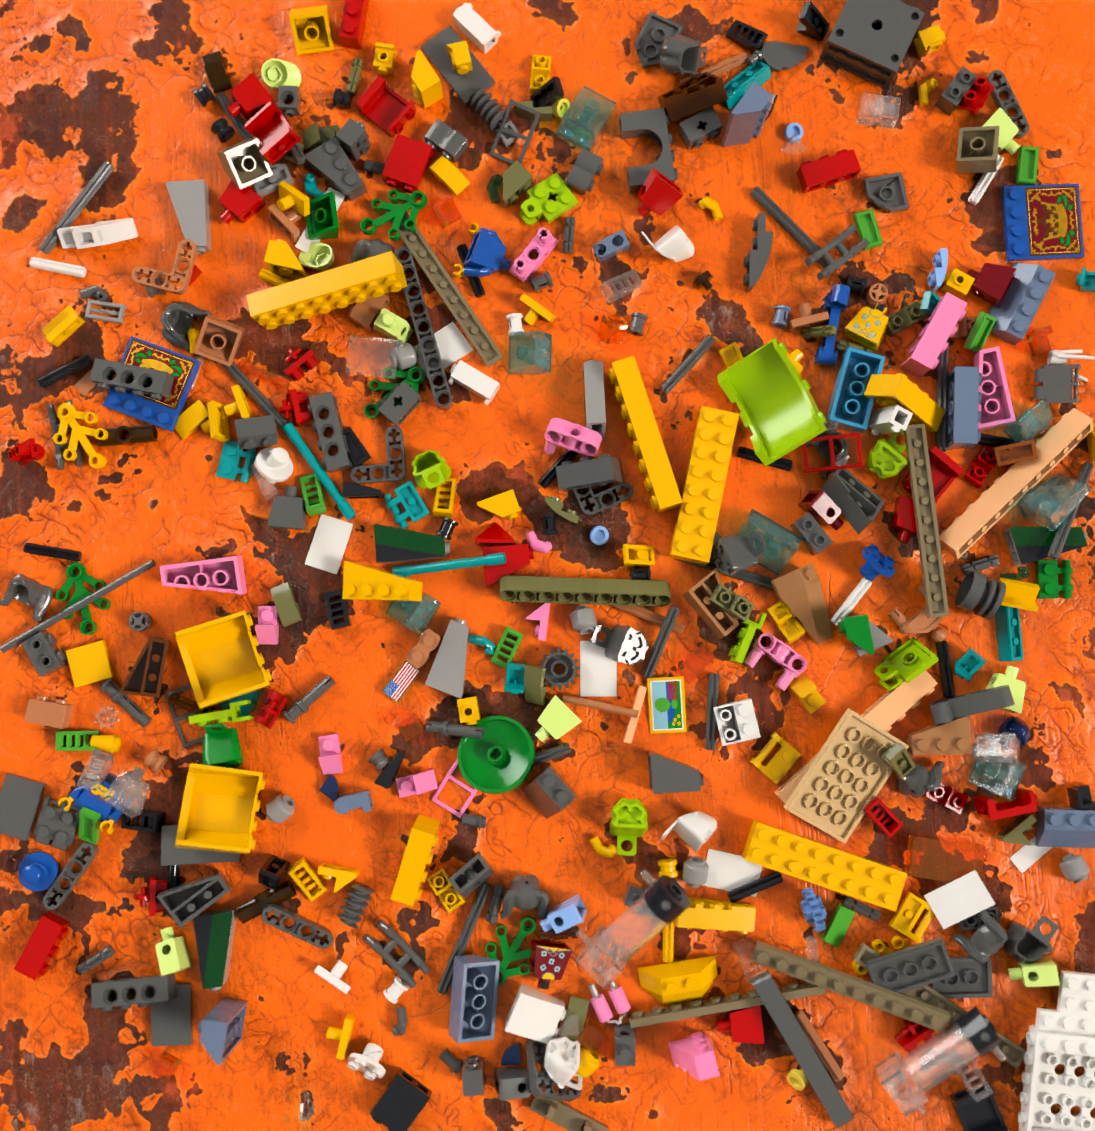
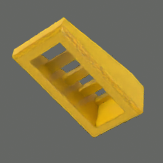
M448 478L442 484L451 485V488H444L441 485L436 487L433 507L434 517L443 518L445 516L452 519L456 478ZM440 492H442V493H451V494H450V495H441ZM439 500L450 501V502H449V503H442V502H439Z
M304 856L288 867V874L311 902L327 891L326 886ZM302 866L304 867L301 871L296 873L298 869H300ZM308 872L309 875L301 880L300 877ZM313 878L314 881L306 886L305 884ZM316 885H318L319 887H318L316 890H314L312 893L309 891V890H311L313 887H315Z

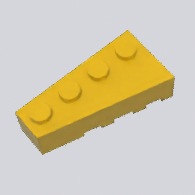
M896 373V375H871L864 392L866 397H875L877 399L876 403L881 406L899 405L913 413L909 421L911 425L925 423L926 431H938L945 411L937 402L930 399L927 393L922 392L918 385L912 383L902 373Z
M344 561L342 599L355 601L422 602L423 582L360 563Z
M418 815L409 836L391 900L412 907L415 900H420L423 891L420 885L421 882L425 883L428 871L425 870L427 865L431 864L434 855L431 851L433 847L436 848L439 839L437 832L441 821Z
M688 897L690 906L674 920L676 926L681 928L714 929L722 932L731 930L740 934H748V932H754L756 907L748 903H731L730 901Z

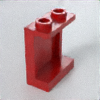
M380 75L356 102L358 112L392 139L396 134L402 132L405 123L408 120H412L416 114L415 104L412 101L408 102L387 86L385 79Z
M269 101L244 124V128L251 133L253 138H258L262 147L259 150L261 155L272 164H275L301 140L281 109L272 101Z
M397 134L382 172L385 184L393 188L396 186L403 188V191L409 194L414 191H420L419 185L429 159L432 160L434 155L433 146Z
M935 445L928 452L936 505L940 496L965 470ZM908 473L901 483L904 485V489L912 494L910 474Z
M1015 788L1016 800L995 804L994 799L982 795L973 797L977 815L990 821L1038 811V799L1033 791L1023 788Z

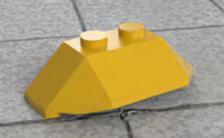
M715 956L638 968L640 987L662 1005L702 999L718 975Z

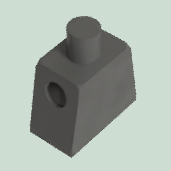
M286 486L285 496L274 497L267 526L307 531L304 499L296 497V486Z
M614 1023L615 1066H635L634 1028L630 1027V1023H621L619 1025Z
M495 1068V1090L499 1101L528 1098L531 1096L527 1068Z

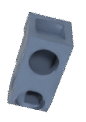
M623 229L604 238L592 247L599 262L605 261L623 251L631 250L630 243Z
M370 790L341 796L334 803V809L339 814H346L352 809L363 807V812L374 809Z

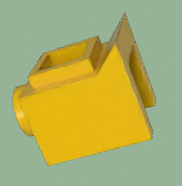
M938 24L917 33L919 38L914 39L913 43L921 60L924 53L928 54L939 50L942 42H945L946 36Z
M467 40L447 44V54L451 56L453 70H456L457 74H466L469 71H473Z

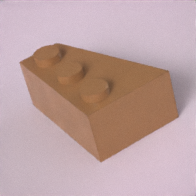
M715 568L685 592L683 596L717 638L721 639L726 637L740 624L736 617L709 601L717 585L722 584L718 576L719 572Z
M970 715L954 718L947 723L927 726L906 734V744L909 745L907 752L909 755L972 754Z

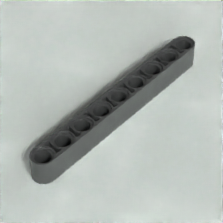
M400 246L395 250L394 254L402 264L404 274L408 272L414 273L411 278H406L407 287L404 288L434 400L440 410H448L453 405V399L414 259L408 247ZM402 255H408L406 260H400ZM412 290L419 291L416 296L409 295ZM418 307L424 309L423 312L420 314L414 313L415 309ZM423 325L429 327L425 332L419 331V328ZM427 343L434 344L430 350L424 349V346ZM432 361L439 362L435 368L429 367V364ZM436 379L444 380L441 386L434 385ZM443 396L449 398L446 404H440L439 399Z
M766 970L752 978L751 982L836 1128L838 1129L854 1120L852 1113L769 971Z

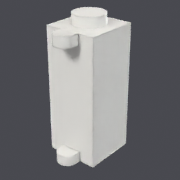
M465 2L453 12L454 25L486 54L498 42V38L502 33L499 30L495 31L472 9L473 5L471 3L467 4Z
M462 360L458 364L455 363L450 370L451 377L448 383L452 385L453 382H456L483 398L486 406L491 403L500 388L499 382Z
M899 405L874 409L868 427L872 428L871 434L873 436L879 433L889 434L906 431L913 413Z

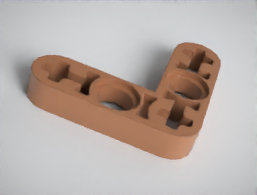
M184 239L179 243L171 273L138 266L132 271V279L141 286L178 295L184 294L189 287L198 254L197 245L190 239ZM190 245L192 247V250H188V252H186L184 248L189 247ZM182 262L188 263L187 270L179 271V265ZM143 272L146 276L150 277V280L144 277L140 280L138 274ZM158 276H164L165 278L162 285H156L155 283ZM170 281L176 284L180 281L183 285L177 289L173 284H170Z

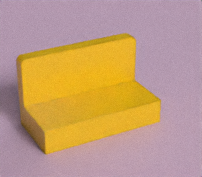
M67 306L42 329V332L50 343L58 347L85 321L71 306Z
M1000 578L999 581L1006 585L1005 595L1001 603L1002 606L1038 611V606L1035 602L1040 590L1038 584Z

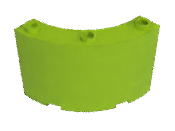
M776 337L717 375L718 384L731 403H737L741 411L739 416L743 424L753 434L750 439L755 454L765 467L826 431L824 422L827 421L823 413L819 412L809 391L811 389L810 384L806 379H802L787 355V347L783 342L779 343Z

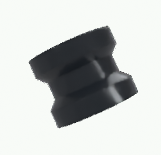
M205 83L201 84L199 89L192 91L203 107H206L209 101L216 99Z
M336 88L333 95V106L336 108L341 106L346 110H350L352 91L346 90L344 92Z
M225 118L216 120L211 126V132L218 136V140L221 143L228 142L235 134V130L228 126Z

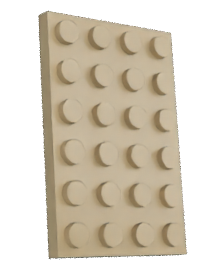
M847 708L789 797L784 808L839 841L846 843L864 816L865 812L863 809L877 796L893 771L882 759L881 755L893 744L897 745L900 742L906 750L909 745L850 708Z

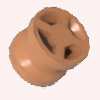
M881 283L874 284L866 293V301L870 305L876 306L887 298L888 290Z
M154 749L146 757L143 765L146 767L150 766L153 772L158 773L167 763L168 757L166 755L162 756L159 754V750Z

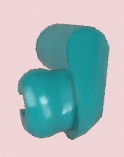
M307 174L304 179L305 192L314 198L324 195V192L317 189L316 177L313 174Z
M471 634L469 637V643L485 646L484 653L494 654L496 645L485 636Z

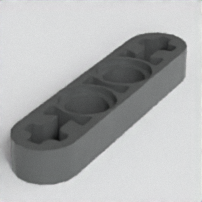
M993 70L986 78L988 83L994 85V89L990 94L998 109L1002 108L1006 114L1007 109H1013L1016 112L1015 117H1010L1009 115L1008 117L1018 128L1023 129L1022 132L1019 130L1013 137L1021 139L1028 133L1029 123L1004 73L1000 70ZM992 78H998L999 81H992ZM999 93H1006L1008 100H1001Z
M87 842L77 849L45 894L43 904L47 909L54 910L64 903L97 856V845ZM90 847V853L92 854H89L85 856L84 859H81V857H83L86 853L85 849ZM74 862H78L81 865L79 873L72 870ZM63 878L67 879L70 883L68 889H64L60 885ZM58 892L61 893L55 899L57 903L51 904L52 899L50 897L55 896Z
M273 903L267 904L263 908L262 919L265 923L318 948L325 949L332 944V932L329 929ZM271 910H274V915L268 917L267 912H271ZM290 917L294 920L292 926H285L283 924V920ZM304 926H310L312 929L311 933L307 935L302 934L300 930ZM327 935V940L321 942L320 937Z

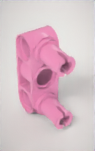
M545 227L540 228L522 254L514 261L510 273L524 284L527 283L529 278L533 276L553 250L558 240ZM537 253L539 256L537 259L531 260L529 255Z
M552 418L544 434L546 439L544 452L550 455L554 454L558 445L581 453V458L591 457L592 460L599 450L602 436L597 431L560 418Z
M761 633L756 636L752 646L753 649L744 660L746 665L754 668L761 656L766 654L771 660L783 666L784 672L775 684L782 691H785L793 678L799 677L801 672L807 667V662L801 655L769 633ZM763 636L769 639L767 647H763L760 643ZM795 659L800 661V668L798 670H795L792 666V662Z

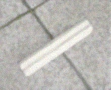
M999 154L997 162V171L1001 166L1002 162L1004 161V158ZM996 172L983 173L968 198L969 203L976 205L980 201Z
M31 257L30 266L32 268L82 278L86 276L87 269L83 266Z
M862 578L830 621L835 626H838V622H841V617L849 615L870 588L872 582Z

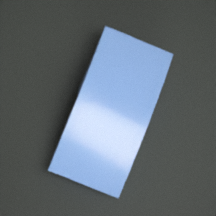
M948 248L939 249L933 256V266L936 268L929 273L927 279L928 285L931 286V291L933 292L942 285L948 265Z

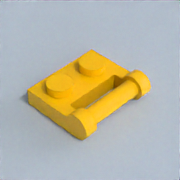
M773 732L768 743L749 762L777 784L801 754L777 733ZM777 743L780 744L781 747L768 763L763 766L761 762Z
M908 891L889 925L920 944L922 941L921 937L935 914L927 902ZM924 908L927 909L917 929L912 933L911 930Z

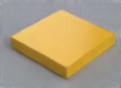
M105 640L65 651L75 688L114 677Z

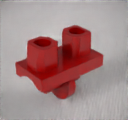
M978 76L974 84L963 96V99L958 104V108L965 109L975 115L984 106V101L993 91L994 85L988 83V79Z
M299 347L294 352L288 348L287 351L290 355L285 358L286 362L289 363L293 359L296 361L284 371L287 375L290 374L295 380L299 381L305 376L299 368L301 364L305 362L312 370L319 363L311 349L298 358L297 356L303 351Z
M291 389L288 394L289 405L287 399L282 400L283 406L278 408V413H284L285 419H290L291 412L294 427H300L301 423L311 420L309 410L300 411L299 405L308 403L307 393L296 392V389Z
M29 438L22 444H16L14 449L8 450L10 461H19L20 466H26L33 460L43 458L45 450L42 445L35 443V438Z
M271 689L253 720L272 729L289 698Z
M150 877L149 893H147V886H141L140 893L134 895L135 900H140V907H146V900H149V916H155L156 912L167 911L160 900L156 899V893L167 890V880H156V877Z
M905 1019L903 1022L906 1027L894 1036L905 1052L908 1051L910 1054H914L918 1051L917 1044L923 1040L924 1043H930L934 1040L932 1033L935 1031L915 1022L910 1024Z

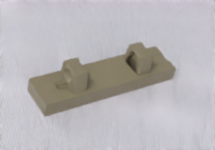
M534 1096L529 1105L530 1110L569 1131L608 1130V1126L560 1100L540 1099ZM585 1122L584 1129L581 1130V1127H582L583 1123Z

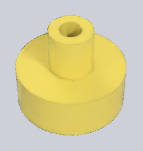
M560 98L551 105L555 117L565 118L568 116L570 103L567 99Z
M802 1068L800 1070L792 1069L787 1075L788 1083L796 1090L802 1091L808 1084V1079Z

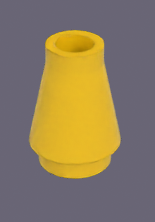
M117 734L92 735L90 746L113 754L114 752H119L122 738L117 737Z

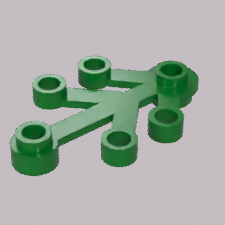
M392 189L388 192V198L392 203L381 201L379 198L373 199L371 206L374 211L387 210L390 212L375 220L364 218L360 222L362 232L365 235H372L375 233L376 228L394 219L392 227L388 230V236L390 240L397 241L400 238L399 229L404 214L411 210L410 215L404 222V226L408 232L415 231L417 228L415 221L420 209L425 208L428 203L427 196L423 192L414 191L409 195ZM399 200L406 202L403 205L393 204L398 202Z
M413 366L408 371L386 368L383 372L387 380H393L395 377L404 378V382L409 386L411 385V388L417 393L419 384L425 380V372L419 366ZM388 371L393 372V375L391 377L386 376V373ZM418 373L419 378L414 379L413 374ZM378 380L370 381L369 388L371 391L387 390L390 392L376 404L369 403L365 406L364 414L367 418L373 420L379 417L380 412L378 409L380 408V402L384 398H389L392 394V389L398 383L379 382ZM374 383H377L378 388L373 389L372 385ZM396 401V405L402 406V402ZM375 409L376 413L374 415H370V410Z
M74 562L67 567L66 574L68 578L61 590L56 592V598L59 601H67L70 597L69 590L75 583L76 591L66 607L62 609L64 610L92 594V592L84 588L83 581L91 584L96 591L99 590L97 587L99 582L102 583V587L107 584L103 580H97L88 575L83 564ZM79 569L80 573L76 576L75 570ZM62 592L65 593V597L63 599L60 597V594ZM99 598L93 602L101 610H108L111 607V601L106 598ZM106 601L107 605L103 608L102 602ZM89 605L81 608L83 621L80 623L79 629L84 635H93L97 631V624L92 620ZM74 613L71 614V615H69L68 617H66V618H64V619H66V620L72 619L73 616H74ZM89 624L93 627L91 631L87 629Z
M530 916L522 918L520 922L521 929L510 947L506 936L507 927L504 924H499L495 929L503 954L499 968L501 977L499 978L498 986L503 985L508 977L520 974L527 975L530 972V964L528 962H521L519 967L506 969L510 962L530 957V948L517 952L525 936L535 930L536 922ZM526 921H530L532 925L530 927H526L524 923ZM498 928H504L505 932L503 934L498 933ZM494 941L487 942L485 951L488 953L489 958L497 959L495 953L497 944ZM488 945H493L495 949L489 951L487 947ZM523 965L528 967V970L525 972L521 970Z

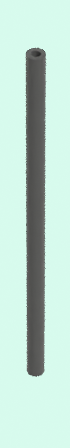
M152 559L3 644L0 646V650L3 653L7 652L156 566L155 562Z

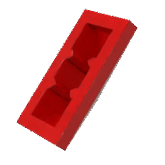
M495 522L475 539L476 545H514V539Z

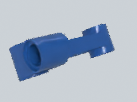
M837 284L827 293L824 309H828L830 319L826 322V326L833 325L838 329L840 312H844L848 305L849 286ZM836 335L823 337L822 347H818L816 351V364L835 366L838 357V350L834 349Z

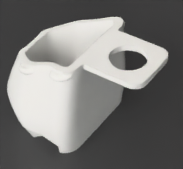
M677 225L654 244L641 231L642 235L659 254L675 262L683 261L694 255L693 243Z
M701 811L688 813L680 816L665 831L660 840L662 841L674 830L689 847L697 852L717 829V821Z
M558 1037L550 1040L546 1046L544 1062L548 1075L559 1088L563 1089L566 1085L580 1091L582 1089L583 1077L575 1074L580 1066L579 1041H571L567 1037ZM573 1076L577 1078L578 1084L570 1082Z

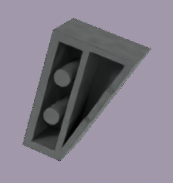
M336 137L305 154L306 164L331 183L334 188L351 202L367 193L362 179Z
M609 454L598 455V459L592 460L591 457L579 459L580 462L577 463L565 461L561 463V466H556L558 488L562 491L589 488V486L599 484L604 486L606 483L615 481L624 483L621 460Z
M846 469L835 470L821 487L842 510V515L858 534L874 520L885 501Z
M220 871L162 891L157 895V898L181 928L232 889V885Z

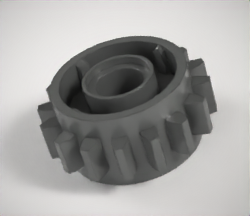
M557 648L556 653L551 649V655L544 654L543 656L546 660L539 662L543 665V668H546L544 677L546 681L544 684L547 685L550 682L551 689L555 685L558 686L559 690L562 689V685L569 688L568 683L575 684L573 678L579 677L576 670H579L580 667L575 665L579 660H573L574 653L568 655V649H565L563 653L560 651V648ZM557 663L564 665L565 671L563 674L558 675L554 672V666Z

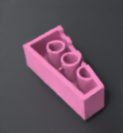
M948 292L945 293L928 319L930 323H927L920 332L919 337L921 339L917 340L914 346L911 347L909 351L911 356L906 361H903L900 368L918 378H921L929 370H934L939 363V359H937L939 354H943L948 346L946 341L954 335L958 328L955 326L957 321H961L966 314L964 309L967 303Z
M999 346L980 350L974 355V367H979V373H982V382L979 385V392H981L982 398L981 403L978 404V411H981V421L978 423V430L981 431L1010 425L1016 419Z
M242 555L159 566L162 586L235 594L247 593Z

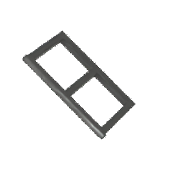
M510 99L489 155L510 164L515 162L494 152L502 131H505L526 141L518 160L522 164L541 113ZM512 105L536 115L528 137L504 127Z
M191 684L171 692H166L167 702L170 694H177L192 688ZM168 703L183 748L186 749L188 746L202 742L203 737L186 743L179 721L189 718L188 716L197 714L191 712L177 717L174 706Z

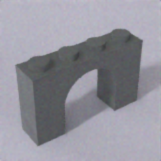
M664 108L621 113L619 115L621 139L647 137L654 140L661 151V156L656 162L650 165L628 168L629 193L640 190L653 168L657 169L674 183L675 180H678L677 168H673L675 153L670 148L672 134L667 129L669 117L665 114Z

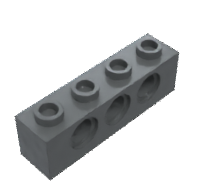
M95 358L89 380L94 382L96 387L107 390L109 387L114 388V391L119 393L129 391L135 396L143 397V395H149L150 398L161 401V398L169 399L174 377L164 371ZM152 381V384L147 387V384Z
M327 392L309 397L310 404H308L310 414L314 416V431L319 435L320 440H317L319 450L323 451L324 458H322V464L324 469H327L330 473H335L353 468V464L347 454L349 448L345 434L343 435L344 428L335 395L332 392ZM324 411H328V417L321 419V414ZM333 429V435L327 438V430ZM338 447V453L331 456V449Z
M175 973L164 976L154 975L92 983V1008L108 1011L112 1010L113 1006H119V1009H128L133 1004H138V1008L150 1006V1003L157 1002V1006L167 1005L170 1000L176 998ZM151 987L155 989V995L151 994ZM132 989L136 991V997L132 995ZM113 991H116L117 999L113 997Z

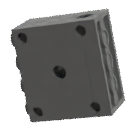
M847 0L819 59L887 89L908 50L925 12L920 11L917 7L909 6L901 0Z

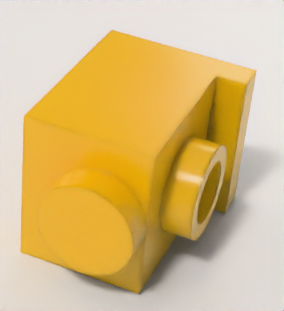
M376 42L373 62L374 71L384 76L388 74L393 75L396 60L394 44Z

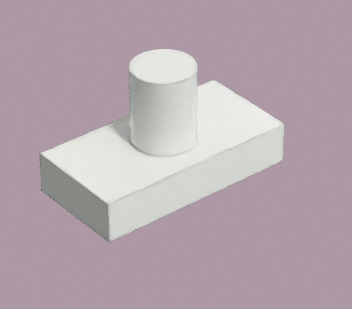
M341 960L337 961L331 972L321 965H318L314 971L345 994L351 988L350 985L340 979L348 967Z

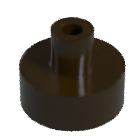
M707 270L699 275L693 283L697 288L703 286L708 291L713 287L709 282L713 276Z

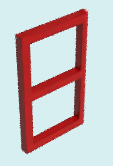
M860 432L814 437L808 441L829 440L831 466L809 469L806 443L802 445L805 473L864 467ZM856 437L859 463L836 466L833 439Z

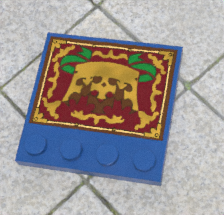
M1079 183L1004 186L1001 189L1006 262L1081 259L1084 257Z
M131 336L121 363L168 372L174 377L169 399L161 398V401L150 398L149 395L139 397L131 394L132 392L129 391L119 393L114 391V388H110L103 406L173 432L201 362ZM152 381L147 384V387L152 384Z

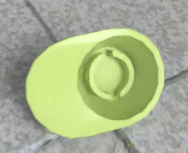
M272 58L267 60L262 66L261 76L268 86L278 90L279 85L300 86L301 73L295 64Z
M311 242L308 252L301 251L298 261L304 267L324 271L333 265L335 255L329 245Z

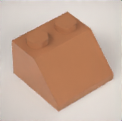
M209 314L204 319L193 353L231 367L242 341L245 328Z

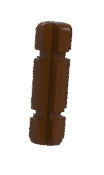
M175 693L170 694L168 698V703L191 712L194 711L196 714H204L206 710H199L196 701L180 697V695Z
M573 926L557 934L554 929L544 932L543 929L541 930L543 941H548L550 938H553V940L568 939V937H571V939L579 938L578 926Z

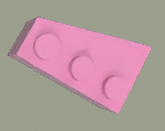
M696 1032L691 1034V1037L668 1042L675 1067L680 1066L683 1072L688 1070L689 1075L699 1081L720 1076L714 1051L706 1033Z

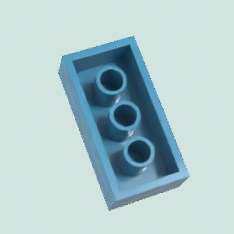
M848 347L843 352L826 415L827 421L824 424L851 432H860V434L867 430L875 397L868 398L864 395L871 375L882 373L885 356Z

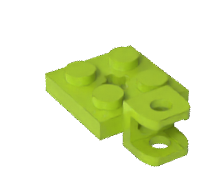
M556 172L526 192L529 199L521 204L519 216L527 226L535 224L542 217L549 224L577 206L578 200ZM549 195H555L556 201H549Z
M766 613L760 614L757 623L748 620V618L746 622L740 621L744 626L740 627L737 631L736 638L738 640L736 645H732L728 656L731 657L729 661L736 664L743 663L755 631L761 630Z
M912 637L883 658L884 662L875 668L874 673L880 678V685L887 691H890L902 684L903 680L909 683L939 660L937 655ZM889 680H893L890 684L886 683Z
M251 700L229 703L230 709L188 716L189 723L201 727L214 725V720H216L217 724L254 719L253 715L241 717L240 706L251 704Z

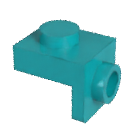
M1082 268L1081 274L1077 275L1076 285H1079L1080 292H1095V272Z
M925 291L924 297L921 299V310L930 316L941 298L933 291Z
M970 648L954 662V672L961 679L965 678L969 682L972 679V675L986 663V660L973 648Z
M508 662L504 691L511 694L524 692V670L527 664Z

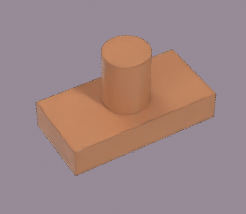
M274 204L268 208V218L293 243H296L300 238V230L294 223L301 219V215L294 209L284 215Z
M803 303L798 306L801 318L790 320L788 330L792 332L805 327L826 324L830 319L828 311L812 315L810 303Z

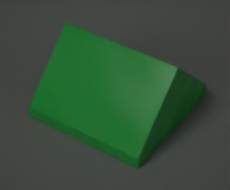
M331 191L309 201L310 214L306 216L309 240L338 238L339 224L335 194Z

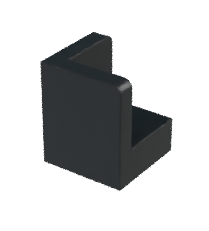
M1089 785L1067 787L1070 807L1080 810L1095 807V801H1092Z

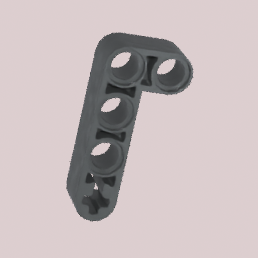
M1003 685L932 702L929 707L934 724L938 725L950 722L954 718L1014 705V700L1009 685Z

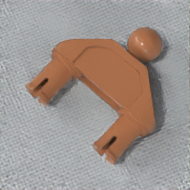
M922 583L916 590L925 599L924 585ZM926 605L911 619H907L898 607L893 608L887 614L899 626L898 631L901 634H924L931 631V637L936 642H942L946 638L945 629L936 626L942 621V617L928 618Z

